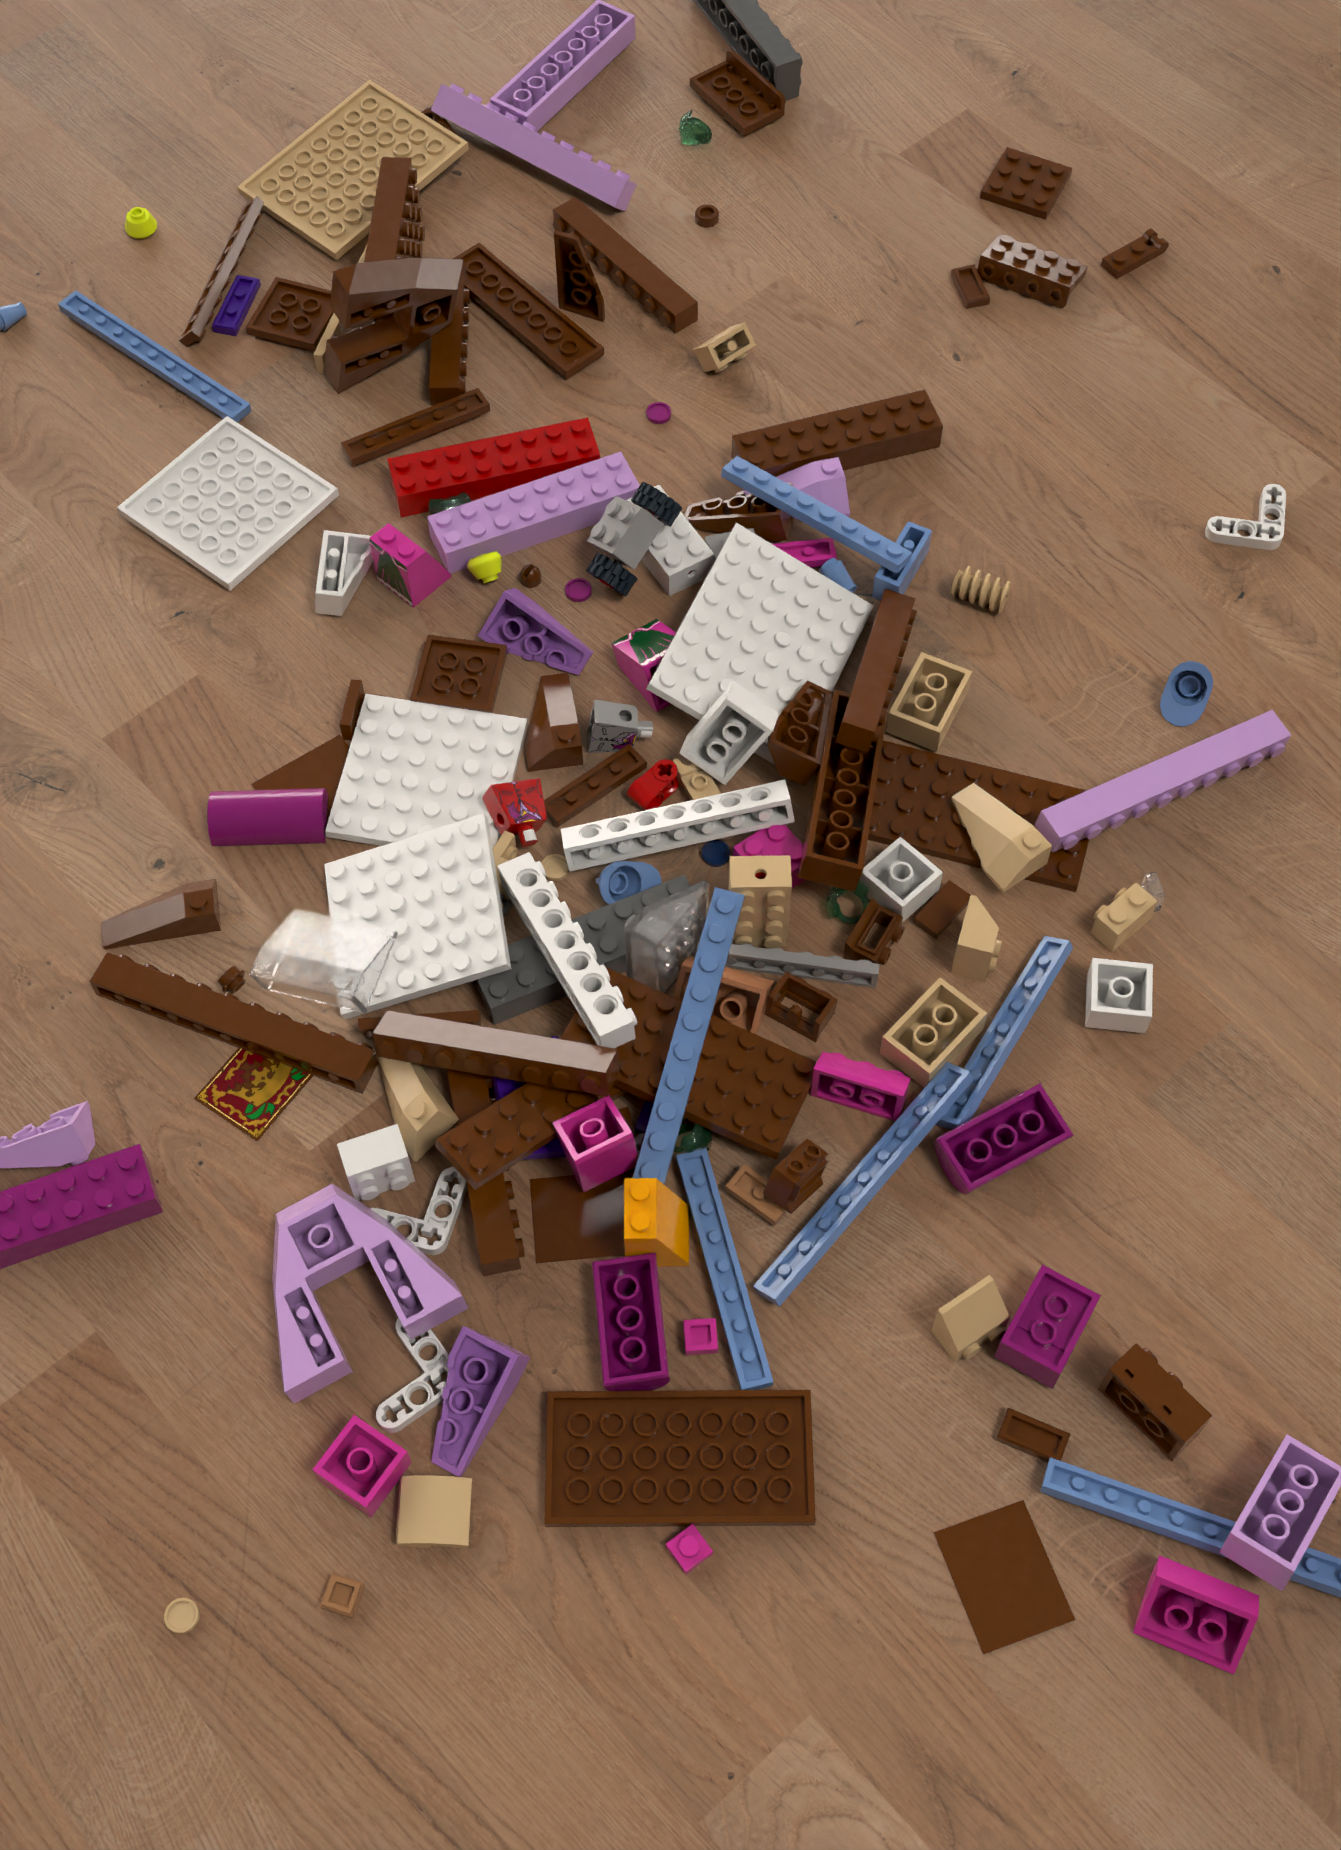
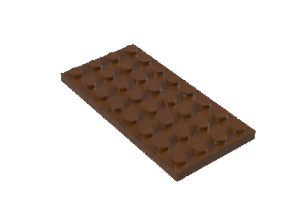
M883 740L868 840L891 845L901 837L919 853L982 869L981 860L977 851H974L971 845V838L967 829L963 827L951 801L952 796L975 783L1034 826L1042 810L1087 790ZM1086 837L1067 850L1062 848L1055 852L1051 851L1047 864L1026 877L1025 880L1076 892L1089 839Z
M606 967L610 976V984L612 987L617 986L623 996L624 1007L626 1009L631 1008L637 1019V1025L634 1026L636 1039L616 1047L618 1049L620 1073L613 1086L654 1104L683 1001ZM576 1010L560 1039L597 1045ZM712 1015L683 1118L777 1160L812 1086L816 1061Z
M811 1390L547 1392L545 1527L809 1526L816 1523Z

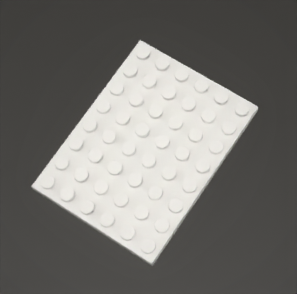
M736 523L646 689L700 720L728 686L735 681L780 715L807 680L831 692L833 691L873 609V605ZM767 737L754 753L775 765L767 746Z

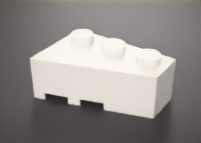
M324 530L315 593V613L343 615L373 562L369 541L371 536Z

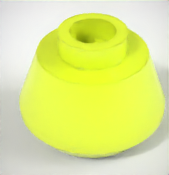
M134 207L127 213L124 227L129 236L136 239H146L156 231L157 221L147 209Z
M497 551L479 555L468 561L467 568L477 580L482 579L483 583L498 579L497 573L501 572L502 556Z

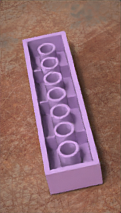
M596 0L490 99V103L500 107L499 113L503 115L507 111L519 117L518 123L523 125L524 121L536 126L537 132L635 39V15L602 0Z
M618 452L427 516L430 538L446 570L454 573L466 569L468 561L479 555L497 551L501 556L595 525L600 521L605 513L606 506L615 496L628 500L634 496L640 484L623 454Z

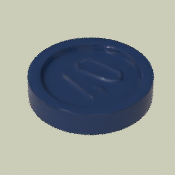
M711 840L703 846L702 859L707 865L720 867L729 861L730 849L725 842Z

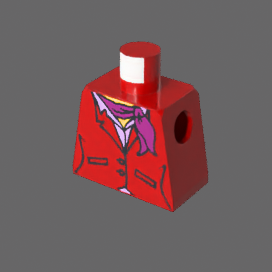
M540 778L490 785L482 800L500 835L507 831L518 835L522 847L535 845L538 842L535 832L539 831L547 818Z

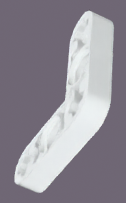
M1277 484L1266 485L1263 488L1259 501L1258 521L1215 516L1208 520L1205 529L1206 538L1211 542L1265 550L1277 549L1284 535L1286 491ZM1271 495L1274 496V499H1275V503H1274V504H1270V503H1271ZM1265 514H1274L1278 517V519L1270 520L1265 516ZM1246 530L1251 535L1248 537L1241 536L1237 531Z
M455 1167L442 1171L424 1220L379 1208L370 1209L386 1220H391V1224L396 1229L401 1225L411 1226L412 1233L407 1239L423 1253L437 1255L442 1253L449 1243L467 1191V1182ZM454 1177H457L459 1184L453 1186L452 1197L447 1196L449 1186L446 1181H452ZM447 1204L451 1206V1214L445 1218L437 1217L435 1210L439 1205ZM421 1228L422 1236L432 1237L434 1233H437L440 1241H435L433 1245H429L428 1239L418 1236V1229Z
M399 1318L396 1321V1331L399 1339L424 1374L378 1406L376 1419L380 1428L388 1433H396L444 1400L442 1399L443 1387L446 1388V1382L438 1383L442 1380L440 1374L443 1372L448 1374L449 1369L447 1367L449 1354L430 1329L419 1335L421 1339L416 1342L415 1338L411 1340L407 1332H405ZM427 1345H432L437 1348L436 1357L429 1361L421 1359V1349ZM432 1380L433 1386L438 1384L436 1389L439 1393L434 1395L431 1386L427 1383ZM418 1389L425 1390L428 1393L427 1401L421 1405H415L410 1402L411 1394ZM403 1399L407 1408L411 1411L409 1414H406L405 1409H402L400 1401ZM388 1410H391L393 1413L399 1411L396 1414L398 1418L396 1422L392 1423L391 1420L385 1421L387 1418L385 1413Z

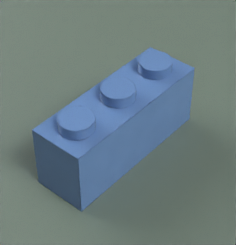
M909 521L906 523L895 543L912 552L911 560L897 574L881 566L874 577L873 598L881 600L884 589L900 594L905 593L929 552L932 530Z

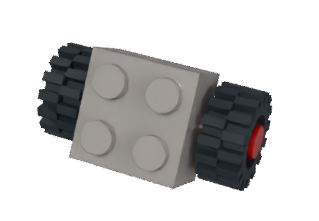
M646 482L641 483L631 499L632 503L615 496L606 506L605 513L592 528L591 535L587 542L605 555L597 552L586 571L601 583L625 597L637 581V577L623 568V566L626 565L635 570L663 524L671 527L683 509L672 498Z

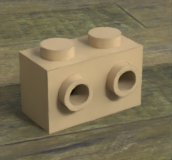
M746 323L730 326L695 348L694 352L704 372L714 370L715 373L726 369L728 367L727 363L730 361H737L747 355L746 351L756 346Z
M1134 883L1129 889L1122 888L1115 895L1113 902L1109 906L1104 904L1096 911L1093 916L1095 921L1090 934L1113 952L1152 918L1158 900L1138 883Z

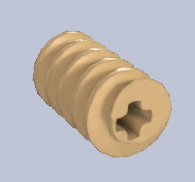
M969 565L964 571L959 569L952 583L950 595L955 596L959 592V597L962 600L969 596V601L972 604L979 600V606L982 608L989 603V610L995 611L999 607L1000 614L1009 597L1011 581H1007L1002 587L1000 586V577H997L992 583L990 582V573L981 579V570L979 569L974 575H971V566Z

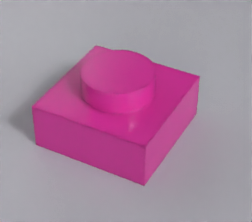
M716 1318L683 1320L686 1355L718 1353Z
M690 1525L666 1543L667 1550L686 1575L713 1555V1550L694 1525Z

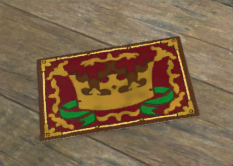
M238 1048L194 1099L258 1142L313 1078V1075Z

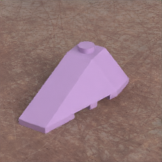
M839 457L814 461L776 477L785 483H793V487L850 517L846 479ZM742 490V491L745 492V495L751 494L750 492H748V491H746V490Z
M88 1101L51 1114V1119L39 1127L33 1126L32 1123L22 1127V1130L16 1132L10 1140H8L7 1136L0 1137V1168L58 1167L68 1163L78 1165L86 1161L95 1146L91 1110Z

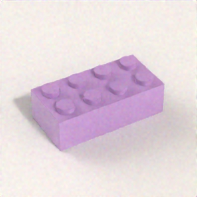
M1286 1434L1219 1553L1283 1591L1341 1487V1466Z

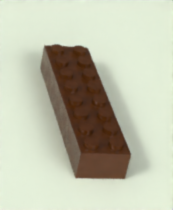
M920 390L732 435L731 457L734 459L738 456L775 477L814 461L839 457L844 471L938 448L941 444L943 425L926 390Z
M834 690L829 706L821 761L815 776L798 878L855 892L864 868L886 717L882 726L877 724V726L882 727L878 742H871L868 753L836 743L835 741L850 693Z

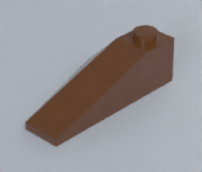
M808 680L778 716L773 732L768 736L767 741L768 749L779 775L805 786L820 765L832 693Z
M216 879L186 883L103 921L104 949L221 931Z

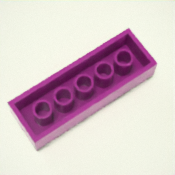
M137 1144L0 1191V1269L163 1213L150 1164L141 1145Z

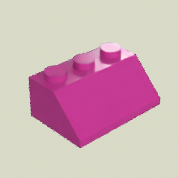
M823 1051L814 1067L811 1096L896 1121L901 1115L911 1078L896 1070L887 1071L877 1068L870 1062H857L847 1059L840 1053H827Z
M1159 1555L1148 1581L1133 1633L1234 1674L1258 1619L1259 1595Z

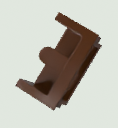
M872 898L845 942L843 958L853 961L868 960L875 964L885 965L891 955L892 950L889 948L893 941L898 943L904 933L905 927L902 926L903 916L880 906ZM876 922L887 929L875 949L872 950L863 946L862 943Z
M785 972L768 995L765 1015L806 1038L817 1042L821 1032L835 1014L838 999L832 997L827 991L819 990L808 984L801 977ZM787 997L819 1014V1016L813 1022L802 1016L803 1011L798 1005H793L789 1009L782 1005L781 1002Z
M806 1139L774 1167L763 1194L792 1214L823 1185L821 1176L828 1163L826 1160L828 1153L809 1139Z

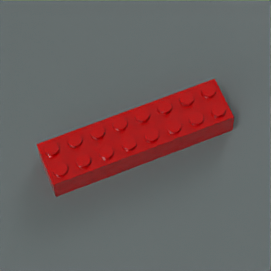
M587 417L387 458L400 516L406 517L463 505L600 459L601 457Z

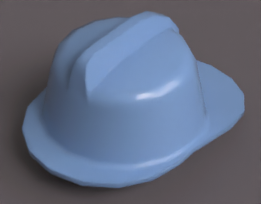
M1195 661L1183 662L1176 666L1169 675L1161 696L1160 708L1164 718L1171 724L1176 726L1191 725L1204 712L1213 688L1212 674L1205 665Z
M633 861L613 862L603 869L599 878L595 879V882L599 885L600 894L608 905L662 884L658 870L651 864Z

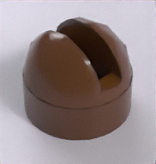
M532 564L524 566L520 572L521 584L527 588L537 587L541 583L539 568Z

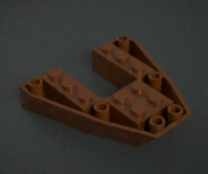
M422 257L365 262L347 267L343 266L333 271L330 307L345 329L393 312L392 317L377 320L375 323L364 327H357L345 334L335 335L326 341L324 374L337 394L406 355L451 323L461 277L462 259Z

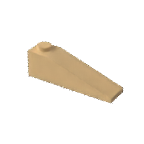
M972 783L952 796L951 801L963 827L967 829L971 838V845L974 851H977L984 873L1002 893L1047 864L1052 845L1032 824L978 785Z
M377 1057L394 1124H398L406 1151L412 1160L417 1162L436 1143V1139L444 1135L459 1118L420 1064Z

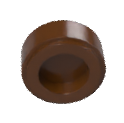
M712 205L699 206L695 211V222L701 227H713L719 221V211Z

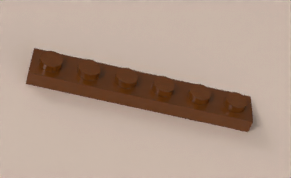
M476 388L341 442L342 450L351 465L355 466L490 412V404L480 389Z

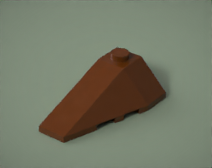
M555 230L554 244L559 309L604 322V299L579 237Z
M744 491L737 492L735 497L727 500L717 497L690 504L684 514L685 518L695 528L727 533L731 532L735 524L738 523L746 529L754 528V534L767 542L787 541L793 527V516L753 494L745 495Z
M568 673L541 676L525 742L528 772L583 765L582 742Z

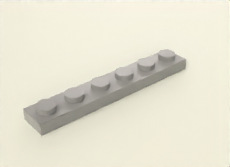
M731 944L725 967L782 976L785 972H788L793 976L804 979L876 988L880 964H875L868 960H846L839 956H817L810 952H788L780 948H759L751 944Z

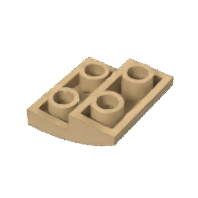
M436 1475L401 1476L395 1545L427 1549L431 1546L461 1549L468 1547L472 1478Z

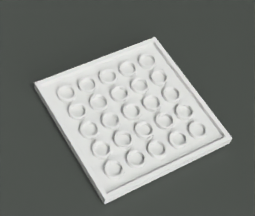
M226 416L120 504L117 509L119 515L231 591L339 496L338 488Z
M365 694L325 829L326 837L383 846L484 813L488 818L493 848L500 838V833L482 797L490 785L514 782L528 726L527 719Z
M484 813L324 864L340 1013L343 1018L356 1017L511 969L489 822Z

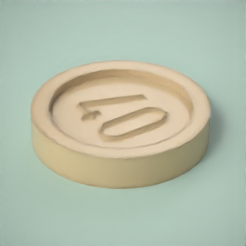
M560 854L548 855L541 862L547 880L560 881L569 873L567 860Z
M188 1598L173 1600L167 1606L164 1613L166 1626L176 1634H186L192 1631L200 1618L198 1606Z

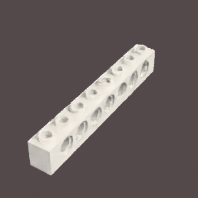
M780 780L561 829L565 857L571 872L765 829L772 825L788 824L795 822L786 781Z
M530 852L498 865L502 887L598 1046L616 1048L636 1039L634 1026L637 1025V1019L631 1008L626 1009L624 1007L623 996L617 986L612 987L610 984V976L604 964L599 965L597 963V955L591 943L586 944L584 942V934L578 922L573 923L571 921V913L565 901L560 903L557 898L559 897L557 889L552 881L547 882L545 878L546 873L541 862H535Z

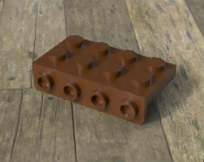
M733 49L726 51V61L690 78V87L743 136L784 116L786 100L783 93L778 91Z
M999 235L981 254L977 271L982 280L1053 306L1064 308L1067 305L1071 292L1086 275L1088 266L1081 264L1080 261L1060 257L1056 252L1043 251L1033 244L1015 241L1011 236Z

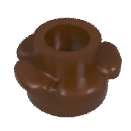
M236 966L228 969L218 981L223 987L222 991L237 992L246 982L243 978L245 971H240Z

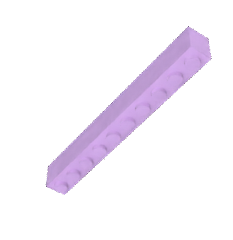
M451 83L450 87L441 84L431 111L607 204L623 211L626 210L637 185L629 180L630 175L620 170H617V173L610 170L611 165L601 160L598 163L591 161L592 155L582 150L579 151V154L574 152L573 145L562 140L560 144L555 142V136L545 131H542V134L536 132L537 127L524 121L523 125L518 123L519 117L507 111L505 115L499 113L500 107L489 102L487 105L482 104V98L472 93H469L468 96L463 94L464 89Z
M1270 710L1046 808L1040 812L1034 826L1052 845V852L1062 848L1064 850L1070 849L1078 841L1086 837L1092 839L1098 836L1102 830L1109 827L1112 829L1117 828L1133 816L1139 818L1145 815L1151 808L1156 806L1162 808L1178 796H1181V798L1187 797L1196 788L1201 786L1209 787L1223 776L1231 777L1238 773L1241 768L1246 766L1254 767L1268 756L1276 757L1285 751V745L1290 739L1291 734L1274 711Z

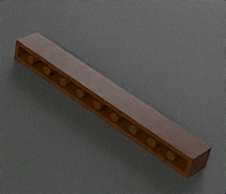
M107 952L90 980L96 995L361 1094H363L378 1065L375 1050L366 1043L358 1042L356 1044L350 1042L336 1032H331L330 1034L323 1032L311 1023L304 1022L302 1024L293 1021L284 1013L277 1012L274 1014L266 1011L264 1007L257 1003H244L230 993H217L202 983L195 985L187 982L178 974L171 973L168 975L160 972L158 968L151 964H138L123 954L117 956Z

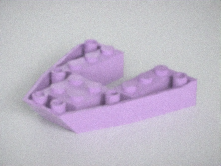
M333 1184L276 1213L272 1283L278 1348L284 1392L294 1404L353 1372L314 1293L316 1289L370 1261L411 1340L468 1309L453 1279L388 1220Z

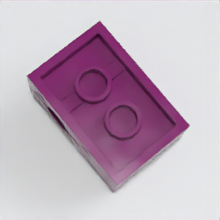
M1042 1264L1006 1330L994 1357L1053 1389L1101 1295Z

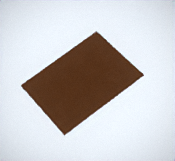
M338 735L251 785L255 790L326 788L328 792V820L350 747L341 735Z
M630 1169L583 1192L574 1175L530 1179L536 1264L625 1255L624 1178H633L635 1169Z
M1024 1500L934 1532L983 1654L1075 1620Z

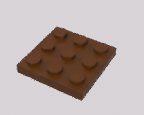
M1007 147L983 186L980 199L1046 220L1069 180L1072 168Z
M275 277L246 326L247 334L315 351L334 313L330 307L331 290Z
M427 635L410 701L493 713L508 653L507 645Z

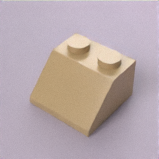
M971 895L951 973L985 982L988 971L994 972L1002 941L997 940L999 927L975 895Z
M988 1275L937 1310L931 1332L954 1362H957L962 1357L966 1360L972 1358L981 1350V1344L988 1339L994 1342L1006 1332L1010 1316L994 1279Z

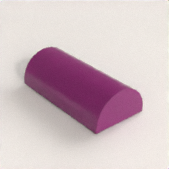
M327 789L211 791L207 807L208 832L211 845L326 843Z
M1041 1083L936 1138L935 1151L940 1165L950 1182L959 1192L967 1195L1072 1138L1074 1135Z
M656 1253L592 1262L604 1388L608 1391H652L669 1383L670 1377Z

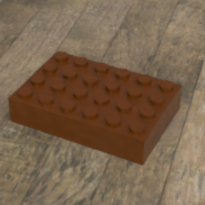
M382 157L364 263L422 258V243L420 242L425 240V227L420 225V222H422V207H418L420 190L415 188V184H417V169L412 167L411 158ZM393 312L390 313V314H387V315H384V316L375 318V319H374V323H375L377 320L387 319V318H389V317H392V316H393Z

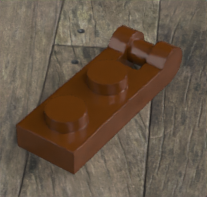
M1148 229L1143 236L1103 257L1101 266L1118 279L1163 254L1167 250L1169 243L1163 238L1159 239L1157 237L1158 234L1153 229Z

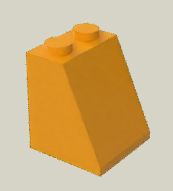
M624 1178L625 1257L656 1253L658 1267L689 1266L688 1204L657 1178Z

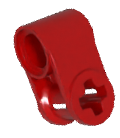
M667 759L656 762L653 767L630 785L627 796L643 810L659 808L679 787L677 765Z

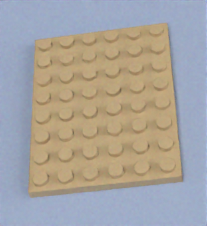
M368 80L237 188L239 194L249 201L258 196L264 201L262 210L335 260H338L369 234L382 157L411 158L412 167L417 169V184H415V188L421 190L467 152L469 146L468 142L373 81Z

